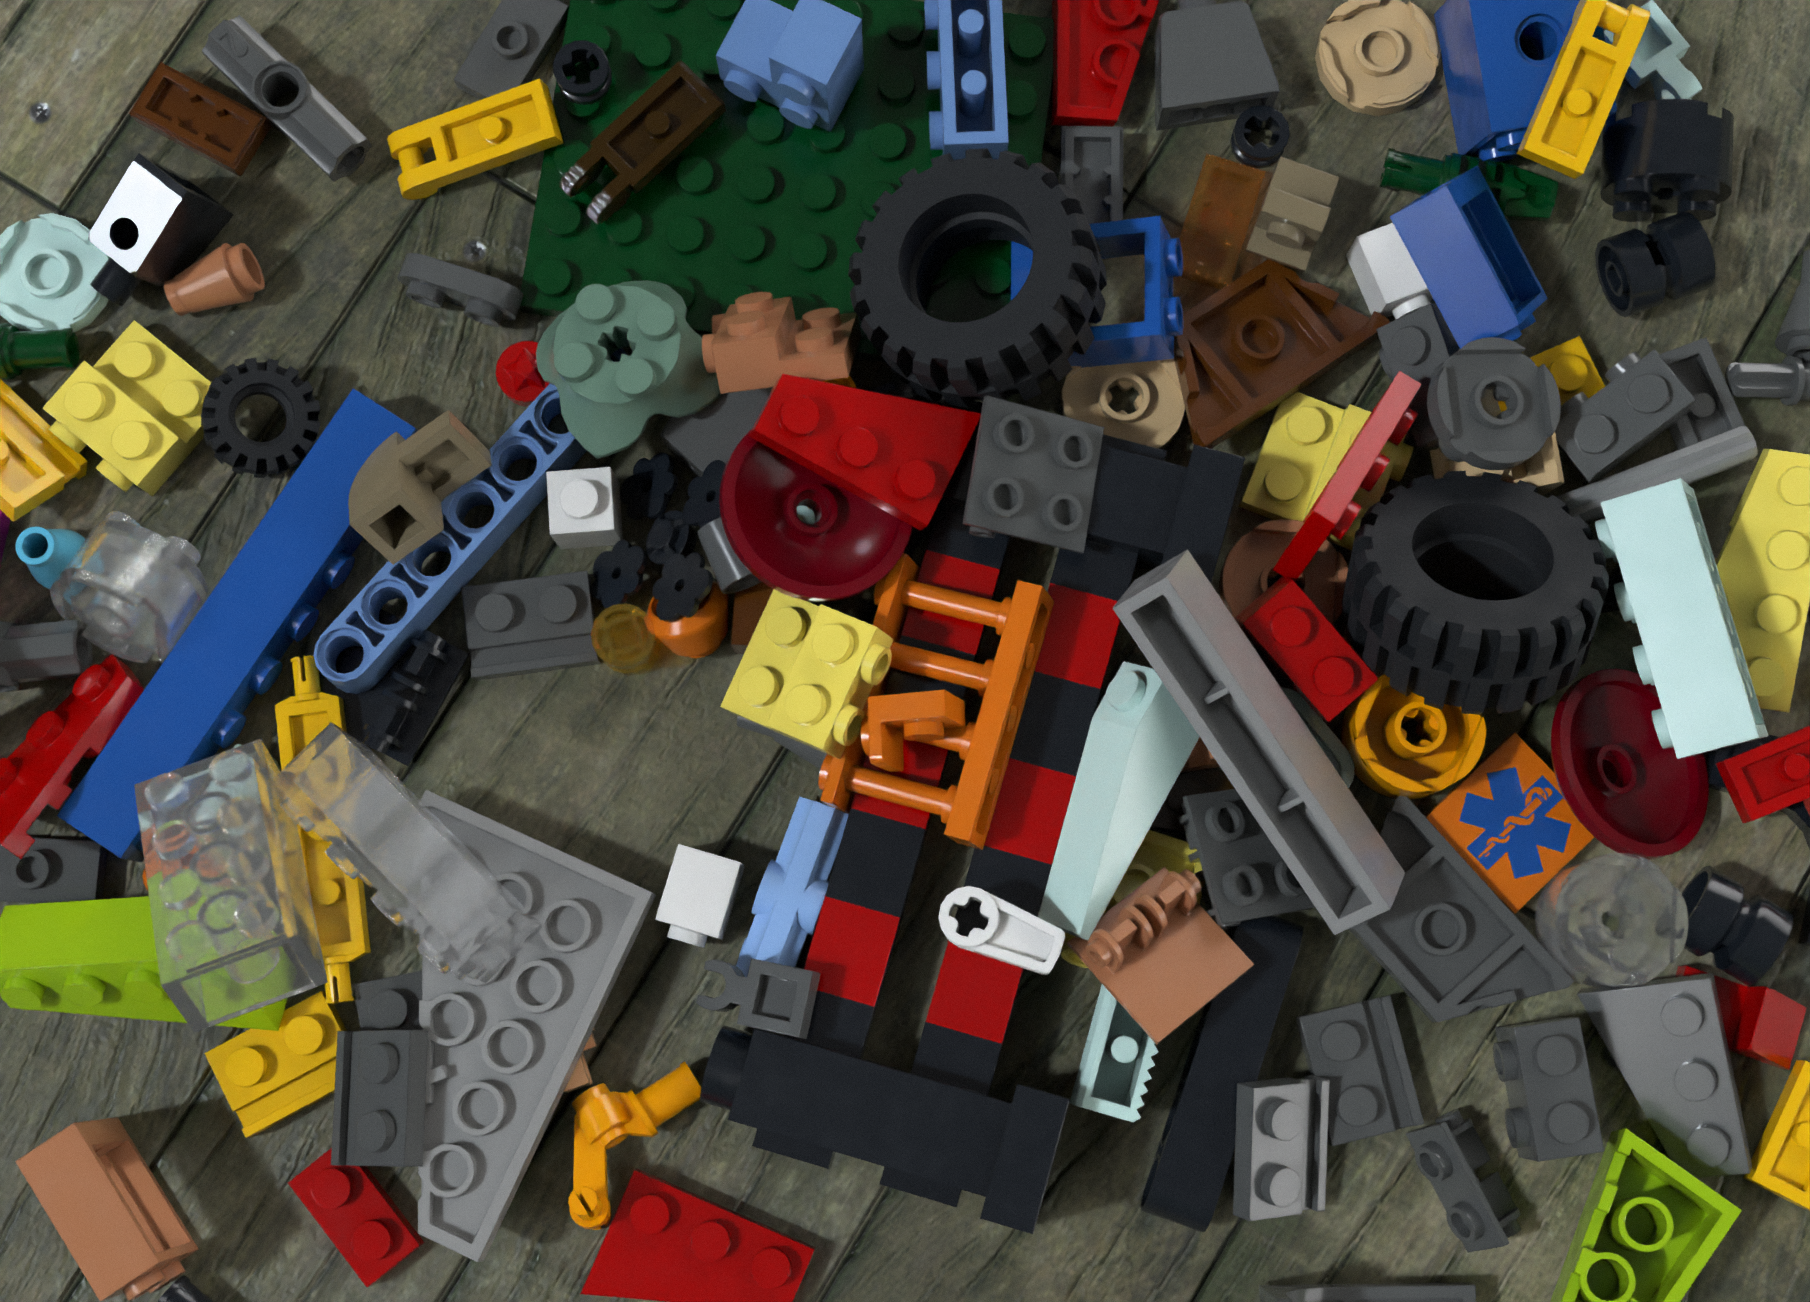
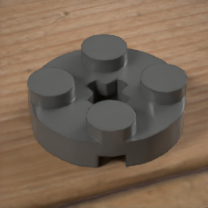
M1489 337L1468 342L1436 367L1431 375V383L1427 394V409L1431 425L1439 437L1438 443L1442 453L1452 461H1465L1471 466L1480 469L1505 470L1520 465L1540 451L1547 438L1553 435L1559 423L1561 413L1560 395L1556 381L1544 363L1537 367L1529 357L1522 354L1527 349L1515 341ZM1486 389L1493 391L1495 400L1505 401L1507 410L1498 414L1497 418L1489 415L1482 406L1481 399L1485 397Z

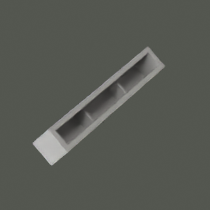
M1187 549L1134 580L1114 605L1113 610L1333 934L1336 935L1390 910L1405 875L1404 870L1189 550Z

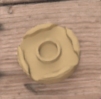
M1348 0L1333 11L1326 25L1321 30L1315 61L1320 81L1334 100L1353 112L1381 116L1401 112L1420 100L1435 77L1441 49L1435 26L1424 11L1410 1L1405 4L1400 0Z

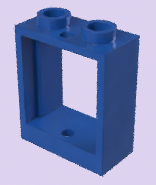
M1478 165L1425 193L1390 216L1460 349L1468 342L1481 338L1495 337L1513 341L1522 335L1521 330L1536 322L1532 313L1548 298Z
M1161 216L1089 224L1101 251L1099 254L1102 259L1144 254L1145 321L1090 327L1095 337L1085 354L1080 355L1075 351L1068 358L1070 365L1085 368L1174 359V336L1182 335L1184 328L1181 300L1179 297H1173V277L1182 276L1183 254L1179 238L1170 237ZM1013 241L1011 242V300L1018 294L1026 282L1033 260V251Z

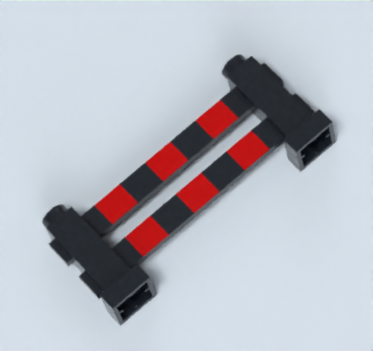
M974 401L973 408L966 411L981 413L983 403ZM938 403V405L950 407L949 405ZM979 420L935 510L937 514L917 582L994 600L1012 536L996 532L995 538L977 537L969 533V525L962 524ZM1103 434L1084 553L1080 554L1059 548L1047 591L1054 600V605L983 850L974 848L964 887L981 888L1038 917L1091 720L1097 708L1121 622L1113 607L1130 587L1136 566L1153 570L1187 549L1209 582L1212 583L1245 457L1194 444L1189 465L1184 467L1165 462L1166 450ZM909 606L899 643L976 662L986 625ZM891 668L884 695L945 689L965 701L968 687ZM903 738V771L889 772L870 763L869 756L867 755L863 768L940 788L951 750ZM855 793L804 966L805 970L821 973L807 1039L756 1028L752 1034L724 1025L717 1035L708 1059L701 1087L700 1100L703 1103L730 1110L728 1117L730 1121L757 1128L753 1147L830 1169L832 1166L835 1152L884 1166L880 1185L953 1207L958 1206L962 1190L986 1197L980 1219L1033 1234L1071 1098L1024 1084H1017L1012 1102L989 1095L1024 968L959 948L948 940L912 1071H905L863 1058L933 813ZM971 900L966 909L957 908L955 919L959 923L958 934L968 937L973 928L984 930L988 925V920L980 915L981 904L979 902Z

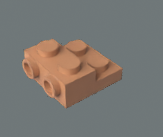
M770 292L746 294L738 297L735 300V304L729 305L725 314L713 315L712 334L702 336L704 365L709 374H717L720 394L774 387L782 374L818 381L848 378L861 339L859 320L856 313L840 314L837 308L812 310L802 315V320H795L791 297L773 299V295Z

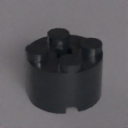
M1660 99L1632 104V116L1616 121V112L1608 117L1602 133L1600 196L1605 203L1613 206L1612 217L1625 222L1647 220L1651 217V213L1678 214L1688 212L1699 221L1715 217L1717 204L1727 200L1732 193L1733 114L1729 110L1722 108L1721 118L1708 115V102L1690 99Z

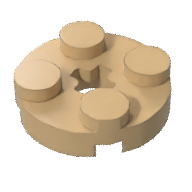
M1174 359L1085 368L1071 366L1072 370L1066 376L1060 396L1062 416L1104 427V435L1158 449H1164L1177 434L1184 416L1185 404ZM1116 385L1122 391H1127L1133 387L1139 393V396L1134 401L1137 411L1131 414H1127L1123 410L1113 411L1109 407L1113 398L1109 390Z

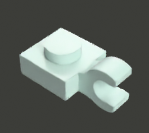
M1650 0L1641 6V8L1650 11V17L1625 78L1634 89L1650 80L1657 100H1692L1691 98L1701 92L1703 88L1694 74L1679 61V59L1684 57L1690 45L1657 4ZM1605 30V42L1612 45L1614 33Z

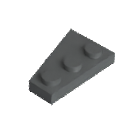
M1707 973L1580 989L1577 993L1580 1001L1670 1159L1696 1178L1749 1174L1752 1169V1161L1714 974Z

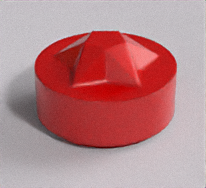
M521 341L509 346L501 354L496 365V379L501 390L513 403L524 407H529L549 385L538 371L536 359L538 342Z

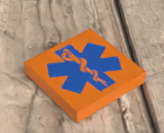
M1516 733L1510 734L1425 815L1428 821L1513 914H1516L1594 838L1569 808L1559 788L1555 773Z

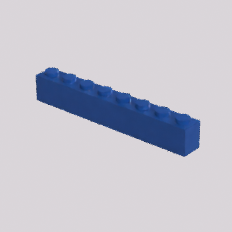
M354 388L352 389L57 815L59 818L122 859L142 862L146 855L152 856L160 850L171 834L173 825L169 821L183 801L189 802L194 799L207 782L210 771L206 767L220 747L227 748L241 733L246 723V716L243 713L257 693L259 695L266 693L278 679L283 667L279 660L293 640L296 642L301 641L313 628L319 615V610L316 607L330 587L332 589L339 587L350 574L355 563V557L352 554L363 540V537L349 524V492L358 471L372 452L390 435L397 431L406 440L418 431L415 427Z

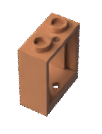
M118 1117L75 1122L15 1161L100 1302L121 1294H125L130 1302L146 1292L152 1294L186 1272L181 1261L199 1250Z

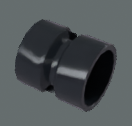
M1681 212L1652 222L1647 226L1645 233L1634 228L1605 238L1597 244L1595 251L1597 274L1604 295L1615 312L1623 317L1657 307L1663 303L1665 296L1669 299L1677 300L1706 290L1713 285L1715 279V260L1707 233L1699 220L1688 212Z
M1709 865L1703 867L1684 888L1670 912L1665 925L1664 935L1667 939L1698 957L1709 952L1713 953V964L1715 967L1740 982L1751 985L1765 975L1782 952L1793 926V915L1759 894L1750 899L1745 898L1744 887L1741 883Z

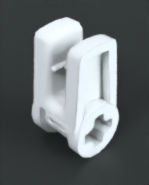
M971 886L957 888L946 896L940 906L938 917L941 930L947 939L959 948L1042 975H1048L1061 953L1065 939V932L1062 929L981 888ZM971 900L977 901L981 904L980 915L988 920V925L984 930L973 928L968 937L958 934L959 923L955 918L951 917V913L955 907L966 909Z

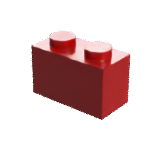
M1281 577L1234 618L1242 630L1294 690L1301 695L1319 717L1327 722H1330L1379 680L1292 579Z

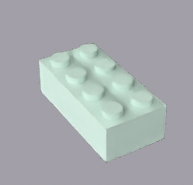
M1679 478L1600 502L1605 519L1595 521L1597 536L1606 559L1613 558L1614 562H1618L1624 581L1614 584V591L1624 621L1631 620L1633 624L1637 623L1643 645L1633 647V655L1642 683L1644 685H1655L1662 708L1653 710L1652 718L1662 748L1674 747L1676 757L1680 759L1769 736L1694 489Z

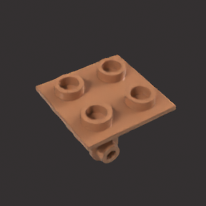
M1165 867L1103 914L1088 941L1075 936L1067 943L1156 1045L1254 966V963L1198 904L1196 894L1201 891L1202 887L1198 878L1187 869L1177 873L1174 871L1169 872Z

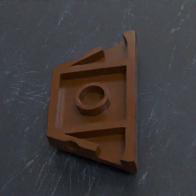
M1267 259L1183 313V334L1174 336V361L1193 443L1213 449L1378 339L1379 336L1376 329L1390 323V321L1376 311L1369 318L1337 302L1336 300L1340 293L1319 283L1306 282L1295 271Z

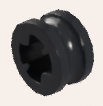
M586 40L573 41L564 45L557 52L553 62V73L562 95L569 101L579 105H589L600 101L609 92L612 85V71L605 52L597 44ZM581 61H588L590 69L593 70L590 72L591 82L586 84H578L576 77L572 76L576 73L575 64Z
M1260 105L1245 110L1237 119L1230 140L1231 149L1236 159L1245 166L1255 169L1267 168L1276 163L1280 156H1282L1290 135L1288 122L1283 114L1273 107ZM1252 127L1257 132L1268 128L1272 132L1269 145H1272V147L1269 148L1262 142L1254 147L1247 142L1251 130L1247 128Z

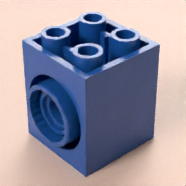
M1447 0L1436 11L1434 17L1458 154L1471 157L1479 155L1482 161L1491 160L1496 162L1507 161L1518 156L1516 154L1517 149H1519L1571 27L1573 14L1580 0ZM1597 26L1593 37L1605 42L1603 28ZM1614 101L1608 117L1617 112L1616 101Z

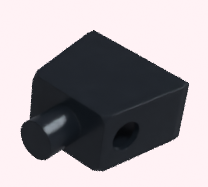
M138 153L89 232L88 240L109 256V259L90 285L104 297L122 307L142 280L164 288L166 281L175 278L177 274L190 267L234 214L188 178Z

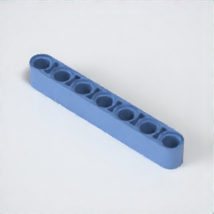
M620 348L610 358L613 362H619L621 354H627ZM549 384L489 449L492 465L449 494L441 502L444 530L394 565L388 561L321 634L315 644L313 655L315 664L322 675L337 688L346 693L358 694L374 687L412 646L409 644L411 639H418L421 636L423 630H426L462 590L461 587L467 585L547 496L546 472L570 470L587 451L570 432L557 434L548 430V425L552 418L561 414L559 393L555 385ZM526 458L537 462L534 473L527 479L514 481L506 478L509 466L516 460ZM489 505L494 508L492 519L484 527L475 529L464 526L465 516L474 506ZM438 551L451 554L450 565L443 573L436 576H425L422 574V564L430 554ZM396 598L407 600V612L400 621L390 625L379 622V612L385 603ZM351 646L363 647L364 655L360 666L349 673H337L336 659L340 652Z

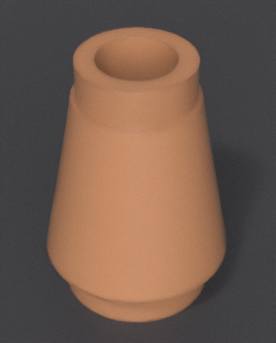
M223 243L199 261L177 274L175 278L164 283L166 297L173 310L179 316L250 302L254 299V293L263 290L265 287L260 265L253 252L244 243L233 247L228 243Z

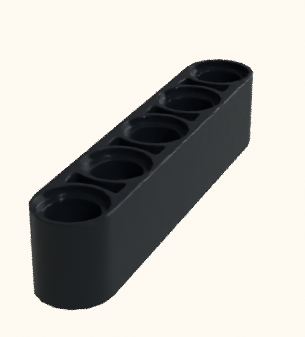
M1268 916L1241 921L1240 925L1229 929L1227 935L1254 963V966L1203 1008L1147 1178L1140 1205L1141 1211L1200 1232H1205L1208 1228L1235 1149L1237 1083L1257 1081L1300 948L1304 928L1302 925L1276 916Z

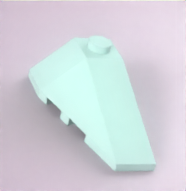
M1123 661L1092 717L1038 918L1062 929L1064 932L1087 941L1200 737L1153 668Z

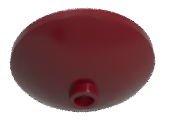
M751 430L741 439L731 453L722 475L719 496L720 514L732 549L746 568L760 581L778 592L794 598L808 601H834L845 599L867 590L880 581L896 565L909 541L912 531L911 525L749 437ZM797 506L809 507L815 514V523L806 524L802 522L797 515Z
M1617 668L1604 669L1574 682L1563 694L1557 705L1551 731V756L1559 788L1566 803L1579 822L1597 840L1613 851L1626 857L1642 860L1657 859L1673 854L1683 849L1692 841L1704 821L1709 793L1708 773L1704 755L1702 753L1677 759L1674 747L1663 749L1652 718V711L1662 708L1655 685H1644L1640 675L1632 671Z

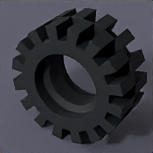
M256 358L245 359L242 365H230L224 369V373L219 378L215 377L204 398L201 426H203L205 442L207 446H211L215 452L214 457L221 464L226 462L233 467L232 471L243 475V472L254 474V478H265L267 474L275 473L277 476L287 472L290 467L297 466L305 458L319 432L320 406L319 401H315L312 395L313 387L308 380L303 382L298 377L299 371L289 366L286 369L279 366L278 360L268 358L267 362H257ZM253 395H266L275 399L282 406L286 416V425L283 432L277 438L267 442H257L245 437L238 429L235 421V411L244 399Z

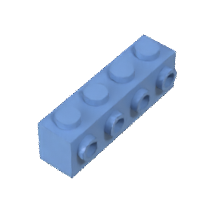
M924 0L925 30H937L938 51H927L928 90H940L941 111H929L930 150H942V155L950 153L954 160L965 158V151L968 149L987 148L992 159H998L1000 152L1008 151L1009 144L1002 0Z

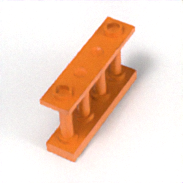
M903 553L896 565L875 586L874 602L878 605L873 625L894 640L890 647L892 658L887 674L878 685H873L868 697L884 695L891 668L978 690V696L983 698L976 723L969 722L966 727L944 729V738L940 740L917 741L959 752L960 759L964 760L965 763L958 786L951 785L946 790L863 768L866 754L862 747L861 735L859 734L853 744L845 747L840 759L828 754L826 755L818 780L819 789L823 790L820 801L842 812L849 813L854 795L859 793L941 815V822L946 824L944 835L958 844L983 850L1054 600L1043 586L1017 580L1013 598L1005 597L1002 602L917 582L921 568L908 554ZM909 606L995 627L997 635L1001 636L995 659H988L985 664L899 643ZM868 698L863 707L865 716H868Z

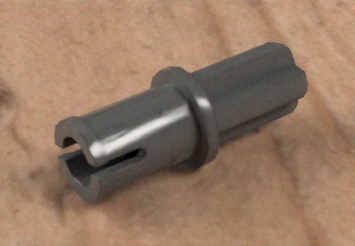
M1790 355L1785 357L1782 363L1733 362L1726 368L1725 381L1732 396L1780 398L1782 404L1793 406L1800 400H1810V361H1802L1800 357Z

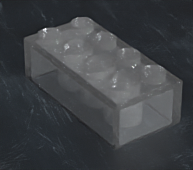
M331 722L272 779L288 796L280 803L282 809L308 833L314 830L322 839L332 842L325 850L328 857L350 878L355 879L358 876L369 887H375L378 890L370 898L371 901L395 925L400 927L404 924L415 934L419 932L424 939L416 947L444 975L450 972L461 981L466 976L488 983L544 927L368 746Z
M262 739L226 750L220 754L135 784L160 982L162 988L194 1033L328 983L290 787Z

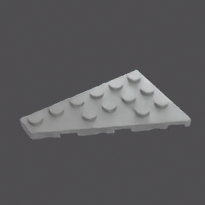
M425 790L420 800V807L423 808V854H420V876L423 880V896L420 899L419 954L423 955L422 1000H419V1023L423 1031H428L423 1166H418V1174L421 1178V1197L418 1200V1234L476 1262H483L656 895Z

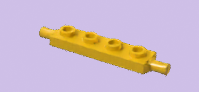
M313 655L303 656V659L301 657H294L290 660L293 669L295 696L288 697L276 704L275 713L300 961L323 966L326 992L325 1003L336 1004L354 1001L349 962H354L371 953L349 739L346 731L343 699L339 696L321 692L319 669L316 667Z

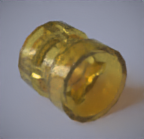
M627 603L612 605L603 610L594 621L591 631L592 646L600 659L615 673L626 676L639 675L649 670L658 660L662 648L661 642L655 637L654 625L649 615L639 607Z

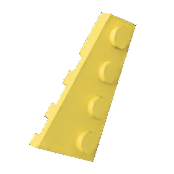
M1763 449L1729 524L1731 529L1718 558H1715V562L1761 709L1789 713L1810 602V454Z

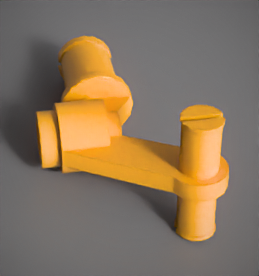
M685 1061L680 1064V1067L636 1095L632 1089L627 1093L610 1092L606 1084L602 1083L589 1088L572 1102V1107L576 1112L574 1116L573 1191L569 1196L568 1204L571 1218L578 1226L584 1229L600 1230L602 1229L601 1226L603 1224L607 1226L611 1219V1205L608 1200L606 1150L620 1144L629 1135L655 1137L659 1134L656 1129L658 1126L700 1100L701 1086Z

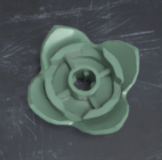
M643 280L622 282L608 287L601 284L588 285L578 293L576 303L559 314L545 330L537 345L536 359L538 371L545 382L556 386L560 398L561 414L569 432L585 450L597 459L629 448L642 436L649 419L653 415L663 414L680 418L696 414L721 396L717 374H709L704 365L702 338L686 322L687 307L683 298L670 286L663 283ZM631 347L633 351L631 356L621 354L619 362L611 360L610 356L616 350Z

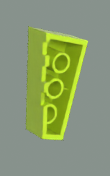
M247 890L4 906L0 917V996L10 1008L278 1031L297 967Z
M1627 1128L1611 1131L1550 1302H1681L1742 1210Z

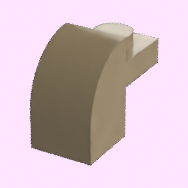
M1280 156L1245 251L1305 272L1313 249L1331 210L1329 206L1340 177Z
M449 410L406 440L397 431L394 432L367 458L352 483L348 499L350 526L394 565L444 530L441 500L492 465L490 451Z

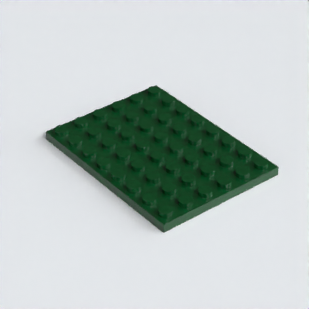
M570 0L563 46L573 41L581 40L597 44L605 52L612 71V85L609 92L600 101L589 105H579L569 101L562 95L556 81L553 106L564 143L544 151L521 292L524 294L520 310L523 313L557 317L576 303L578 293L588 285L601 284L608 287L622 282L649 280L670 286L683 298L687 307L686 322L700 337L712 334L713 315L725 314L729 305L735 304V300L738 297L755 292H770L773 295V299L791 297L795 320H802V315L820 308H837L840 314L855 313L850 298V291L855 284L848 276L851 255L854 252L862 253L861 248L855 241L861 223L864 220L873 222L877 214L872 205L884 191L892 195L902 186L898 178L913 168L919 174L933 167L931 159L942 155V150H930L929 111H941L940 90H928L927 51H938L937 30H925L924 2L916 0H823L862 19L864 70L834 127L829 132L815 124L811 129L800 127L786 119L780 113L779 107L759 97L756 102L744 100L724 86V81L720 79L716 54L745 0ZM799 0L771 1L794 11ZM1003 12L1008 151L1024 155L1030 167L1032 163H1041L1053 80V19ZM682 60L725 103L726 112L637 194L632 192L625 205L615 212L612 217H609L602 224L595 223L586 214V209H588V205L593 198L602 192L617 175L605 165L600 176L575 197L568 196L559 187L561 178L570 167H573L592 148L590 143L678 61ZM588 61L576 63V73L572 76L576 77L578 84L591 82L590 72L593 70L590 69ZM988 240L978 242L960 250L949 258L939 269L930 285L926 301L927 315L947 322H970L985 318L1006 306L1011 301L1012 241ZM858 317L861 339L855 358L885 362L861 328L862 321Z

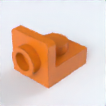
M945 689L868 697V716L862 719L860 735L863 750L869 756L870 763L889 772L903 771V733L904 739L909 741L943 739L944 729L966 727L965 701Z

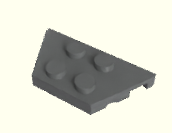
M1403 796L1394 798L1389 805L1379 834L1404 870L1405 875L1390 910L1349 928V930L1430 1021L1441 1022L1464 1016L1471 1012L1494 1008L1516 1002L1520 999L1568 988L1574 980L1409 798Z

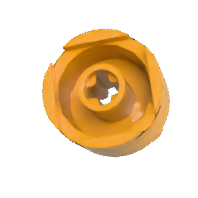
M1385 674L1377 677L1379 680L1348 705L1342 722L1341 740L1354 762V773L1369 788L1387 797L1396 798L1403 796L1409 799H1418L1450 787L1474 768L1485 745L1486 725L1484 716L1482 717L1481 714L1461 713V707L1444 704L1443 710L1425 705L1424 697L1412 692L1407 697L1393 689L1389 684L1390 678ZM1411 719L1418 722L1415 732L1424 738L1413 745L1406 740L1407 732L1401 728L1402 724Z

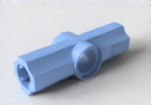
M799 796L776 860H770L755 897L751 914L755 915L748 936L744 940L736 964L744 974V977L748 975L751 958L796 968L807 936H813L830 881L828 879L837 857L849 814Z

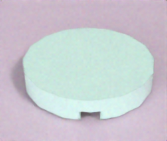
M54 213L37 215L40 218L31 219L25 223L20 220L7 227L0 235V315L20 331L72 328L73 332H77L90 325L106 307L108 299L96 291L90 283L109 259V256L88 240L90 230L76 219Z

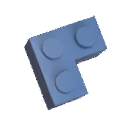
M745 0L716 54L720 79L724 81V86L736 96L750 102H756L759 97L779 107L780 113L786 119L800 127L811 129L815 124L831 132L864 70L862 19L823 0H799L794 11L771 0Z

